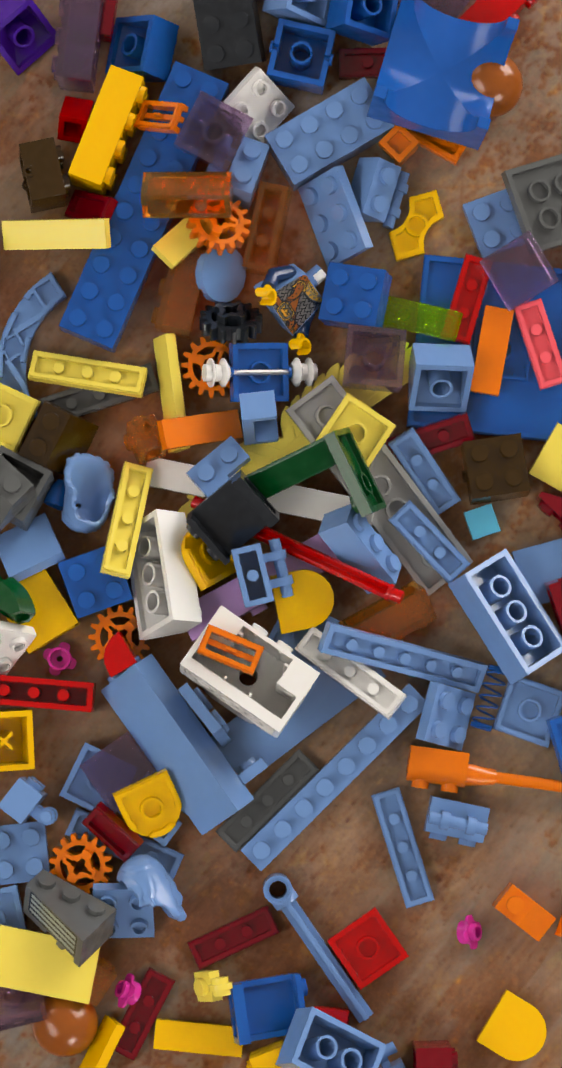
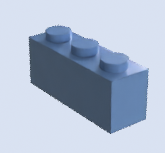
M351 504L324 514L318 534L340 561L389 584H396L402 564L397 555L393 554L384 543L381 535L376 533L368 523L366 517L362 518L360 513H356ZM363 589L367 594H370V593H371V592H369V591Z

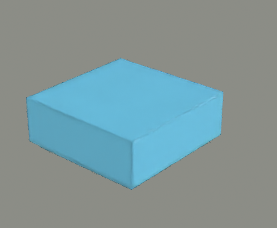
M491 503L463 513L472 541L501 531Z

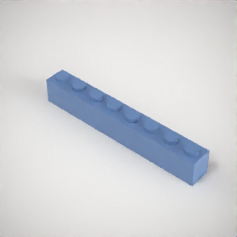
M409 683L401 689L407 697L389 720L378 712L241 848V851L260 871L292 842L422 713L425 699Z

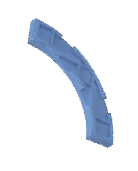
M52 272L40 279L23 296L14 312L11 313L0 340V383L30 396L26 373L31 342L45 317L67 298ZM37 411L35 413L33 420H35L38 415Z

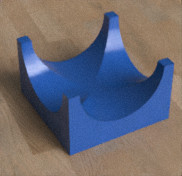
M401 0L367 117L478 150L489 129L494 98L487 97L474 88L472 73L476 67L483 63L493 62L505 65L520 20L508 17L506 20L498 23L471 22L444 14L432 8L423 0Z

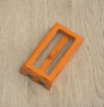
M144 99L134 127L141 131L179 134L181 129L177 125L178 123L183 124L185 119L181 114L182 112L187 113L189 107L178 102ZM148 109H152V110H163V111H174V112H173V115H169V114H161V113H156V112H154V113H148L147 110H148ZM143 120L162 121L169 123L148 122Z
M208 624L197 653L253 676L264 647ZM211 633L251 649L256 653L252 656L210 638ZM206 645H210L231 655L239 657L243 660L251 662V665L249 667L235 660L227 658L223 655L215 653L211 650H208L205 647Z

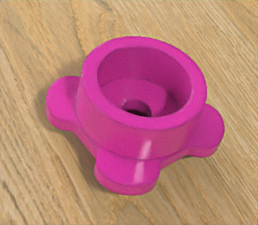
M61 642L58 647L53 649L47 648L43 652V658L48 661L50 666L49 672L54 676L60 675L61 671L65 669H74L76 667L77 661L75 658H72L70 645L66 642ZM58 656L63 658L61 662L57 661Z
M467 915L465 920H461L457 925V939L461 944H469L470 949H476L478 941L482 937V927L479 922L473 920L472 915Z
M128 973L125 979L120 980L115 987V996L118 997L117 1005L120 1008H124L127 1004L134 1005L140 998L141 984L134 981L135 976L132 973Z

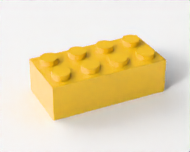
M110 65L68 171L72 185L104 196L107 190H113L117 180V174H115L117 164H123L128 151V148L125 147L128 136L133 138L137 130L134 127L138 111L143 100H148L149 98L144 77Z

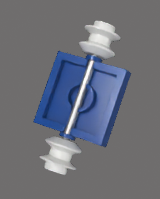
M229 343V364L225 358H221L219 364H215L214 360L209 358L207 363L202 366V379L204 382H207L208 387L212 388L215 382H219L221 387H226L230 380V402H240L239 394L269 390H274L275 402L289 401V378L295 387H298L301 381H305L306 386L310 387L318 377L317 364L313 363L310 357L306 358L304 363H301L300 359L295 357L290 366H288V343H236L234 345Z

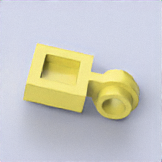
M219 970L194 972L195 981L193 986L198 1002L223 1000V996L231 995L230 989L233 988V984L229 981L228 976L219 977Z

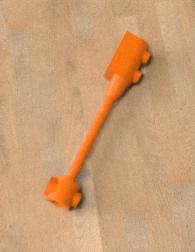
M414 745L409 747L406 780L412 781L411 787L429 789V783L441 785L440 791L458 793V787L495 785L496 783L562 792V780L496 772L492 768L469 764L470 753Z

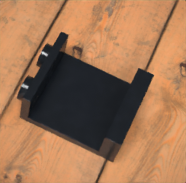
M240 470L187 514L186 522L188 525L186 528L195 539L201 538L207 545L206 551L215 561L220 559L224 565H227L230 562V555H232L231 549L244 545L265 526L273 527L279 522L280 513L243 471Z

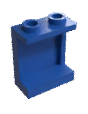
M292 972L233 982V988L230 989L231 995H228L234 1043L241 1046L251 1044V1041L287 1035L296 1009L305 1008L304 996L308 995L305 978H301L299 973Z

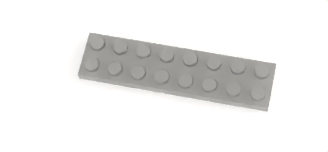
M331 375L285 411L309 443H313L347 393L336 378ZM384 443L368 467L387 506L374 513L372 526L381 535L392 553L397 555L400 563L425 597H428L447 582L388 521L408 500H411L470 564L473 563V560ZM337 465L330 467V471L349 496H351Z

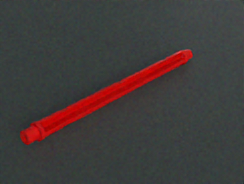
M195 496L190 507L196 508L205 499ZM266 526L253 536V538L268 545V540L280 538L282 549H286L287 554L374 593L386 601L391 600L400 604L405 596V592L395 588L394 584H389Z

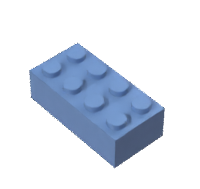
M365 77L264 135V143L270 145L269 151L293 191L298 190L299 187L335 166L341 165L375 145L394 127L393 124L367 117L373 90Z
M507 549L502 550L448 584L510 685L562 653V636Z

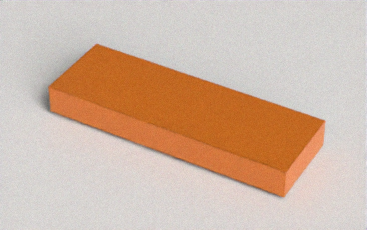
M485 305L470 392L495 397L499 396L514 310Z
M238 409L157 421L162 450L223 442L230 436L235 440L243 438Z

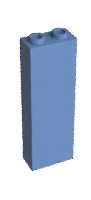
M152 653L142 660L139 656H136L137 663L128 667L125 672L121 671L113 677H108L109 684L100 691L158 772L164 768L167 769L180 797L182 808L201 835H204L242 809L254 798Z

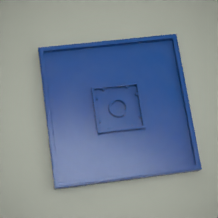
M424 254L415 343L463 345L443 339L441 335L464 258ZM503 262L493 263L469 344L474 363L485 305L513 310L515 306L539 298L542 299L562 359V269ZM514 314L499 396L495 397L470 392L466 412L473 433L476 435L498 437L521 433L523 440L546 442L557 422L562 424V384L540 391ZM408 410L406 427L418 428L464 412Z

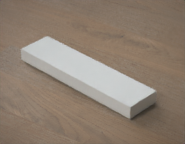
M315 627L310 628L295 647V650L389 720L407 697L406 694L363 663L321 653L317 648L323 633Z

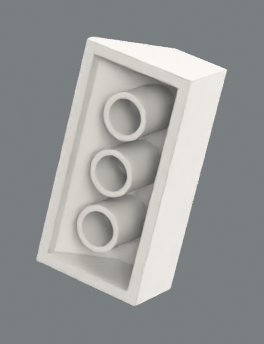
M155 509L142 519L130 576L140 640L185 633L202 623V611L199 604L197 584L189 572L181 552L183 537L188 532L185 512Z

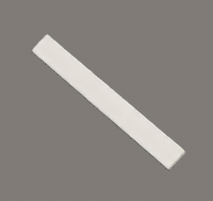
M148 456L146 467L153 468L150 487L206 498L186 474L195 465ZM296 485L267 498L279 513L318 521L323 520L324 514L351 504V496ZM374 513L365 516L371 526Z

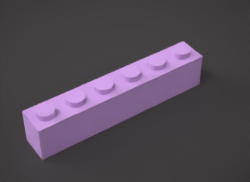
M319 534L302 542L339 560ZM287 554L285 558L288 572L300 569L312 570L319 574L325 572L292 555ZM274 562L265 563L268 577L276 575ZM235 578L199 598L202 623L187 632L192 641L195 642L221 605L239 618L251 612L252 616H255L268 609V607L264 603L245 608L238 578Z

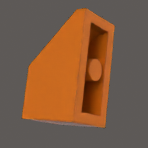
M511 882L507 884L492 904L493 907L538 942L556 920L553 915Z

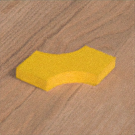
M437 190L408 198L409 213L406 220L399 228L388 234L396 262L425 253L424 237L433 224L444 219Z

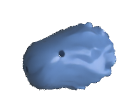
M76 452L73 456L66 459L64 468L65 494L61 520L70 530L77 533L87 534L100 529L107 520L109 511L116 498V493L113 489V482L115 480L114 470L110 468L109 462L103 460L100 456Z
M138 854L127 859L122 864L116 879L119 883H124L127 890H133L134 896L138 898L139 907L151 906L155 908L159 906L168 917L180 922L187 918L182 907L183 896L177 890L175 882L157 858L148 854Z

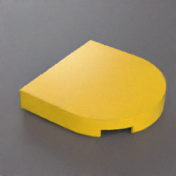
M188 531L183 537L181 552L183 560L200 591L209 588L236 572L232 555H230V562L227 565H224L220 559L215 561L206 551L207 545L201 538L195 539Z
M308 569L288 572L289 575L292 574L294 581L291 584L294 595L282 598L280 587L272 589L281 634L316 627L328 618L334 605V593L330 583L321 574ZM277 574L269 576L270 580L277 578Z
M166 768L112 793L127 826L139 835L149 838L161 837L175 827L180 817L181 800Z
M506 989L476 1041L505 1059L512 1061L527 1060L536 1055L543 1047L547 1033L546 1023L541 1013L533 1005Z

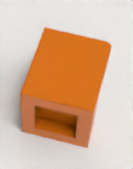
M395 125L378 142V145L394 160L395 165L401 167L418 150L420 142L406 128Z

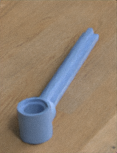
M282 873L268 875L263 883L265 898L272 903L276 911L282 910L359 1023L367 1020L373 1014V1011L296 901L298 894L292 887L289 878ZM275 881H281L286 885V890L281 896H274L269 892L270 885Z

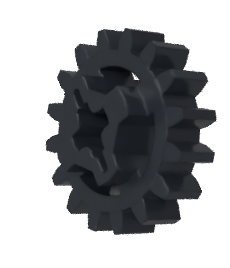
M241 300L235 303H215L214 307L206 305L205 310L200 311L199 330H202L203 336H210L211 341L218 340L221 344L227 341H231L233 345L237 341L247 343L248 337L256 339L257 334L262 332L263 315L259 313V308H252L251 303L244 304Z

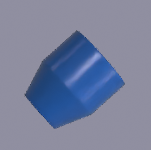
M57 479L49 489L44 500L46 505L62 511L64 503V480Z

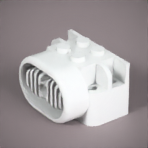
M221 605L181 661L179 670L183 675L203 688L212 699L248 723L255 724L271 736L278 738L320 673L293 655V649L281 640H278L276 643L268 638V632L256 623H253L252 626ZM208 624L264 647L253 674L256 678V682L253 685L248 686L241 683L239 677L243 672L197 653ZM211 633L210 638L252 656L256 653L251 649ZM206 645L205 647L208 650H211L215 653L223 655L227 658L235 660L249 667L251 665V662L243 660L239 657L231 655L210 645Z

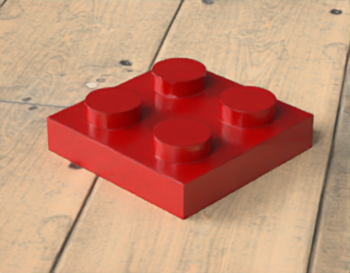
M375 906L327 939L328 944L360 990L409 957Z

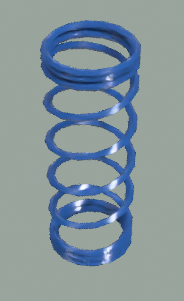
M488 664L487 669L491 671H486V675L500 683L483 682L482 685L498 695L479 694L478 696L494 706L476 705L475 708L492 718L474 716L470 726L491 732L492 726L475 719L495 720V717L478 707L499 708L497 704L482 696L502 697V694L484 684L505 686L506 684L488 674L497 673L504 675L500 667Z

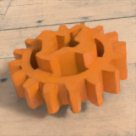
M219 192L215 193L213 199L208 194H205L202 202L196 200L193 208L188 213L187 217L189 220L186 228L193 229L189 238H197L199 240L196 245L197 248L203 245L207 246V254H210L212 249L217 250L218 256L222 255L224 249L229 254H233L236 247L241 248L243 246L244 240L247 239L250 233L248 228L251 220L244 219L248 210L239 209L240 200L235 203L230 202L231 195L229 194L225 199H221Z
M202 336L200 337L201 344L199 346L194 343L190 344L192 353H183V356L188 360V362L181 363V368L188 370L182 376L183 380L191 379L192 382L188 388L192 390L198 387V396L200 397L204 392H209L210 399H213L215 392H219L223 398L225 397L224 390L226 388L230 390V380L226 387L216 385L210 388L207 382L203 381L202 376L200 381L195 377L193 365L200 368L202 372V366L207 363L209 358H212L214 361L217 358V364H219L220 359L224 358L225 353L229 356V347L226 346L227 342L224 344L216 342V340L206 342ZM214 348L210 354L205 356L199 354L206 349Z
M122 605L118 606L117 612H113L109 607L107 608L108 615L106 617L101 614L97 615L100 623H91L90 626L96 630V633L88 635V638L96 641V644L91 647V651H100L97 657L99 661L104 659L107 643L104 646L102 645V630L104 628L108 632L109 642L114 635L111 627L118 631L121 630V632L126 630L128 633L125 635V638L131 645L130 647L135 656H139L141 660L144 659L141 651L150 650L151 648L145 644L146 640H140L138 646L133 642V632L138 628L137 619L133 616V607H130L127 613L124 612ZM118 617L130 619L124 625H116L112 622V619Z
M74 832L71 834L70 842L67 838L63 837L60 840L62 848L55 846L52 849L57 856L49 858V863L55 864V867L49 872L53 875L57 874L59 878L91 895L93 883H100V881L107 883L110 878L105 872L108 873L113 870V866L107 864L113 858V855H105L104 851L107 846L105 844L99 846L97 844L99 841L98 837L89 840L88 832H84L82 837L78 838V835ZM74 846H85L81 851L69 850V848ZM94 853L97 854L100 860V866L95 864ZM82 858L86 861L85 867L79 870L76 868L78 866L77 862ZM62 863L67 865L68 876L64 873ZM81 878L93 879L88 883H77L78 879Z

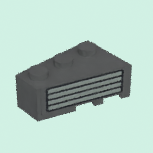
M44 869L26 884L23 912L44 933L49 932L57 940L56 945L61 950L66 949L74 958L73 962L78 967L113 935L116 908Z

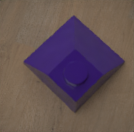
M0 0V54L15 74L19 76L59 41L61 37L33 0Z

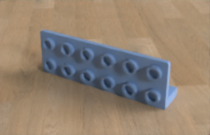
M367 665L383 678L386 677L380 668ZM319 668L318 672L320 675L278 738L271 736L255 724L248 723L238 716L227 723L231 729L227 732L232 740L230 743L222 747L213 735L211 738L236 771L238 777L246 784L358 697Z

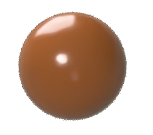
M507 56L504 66L493 62L483 63L476 67L472 73L474 88L481 94L494 98L490 118L502 116L516 106L523 91V78L519 67L511 58Z
M45 996L38 1003L33 1013V1034L40 1047L52 1055L58 1057L78 1055L85 1051L96 1037L98 1030L96 1009L91 1001L89 1004Z

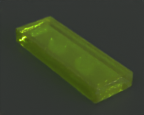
M389 296L383 325L455 342L463 314L455 310Z

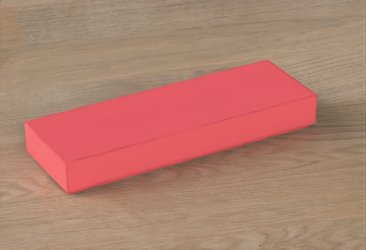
M539 298L513 307L540 391L562 384V359L542 299Z

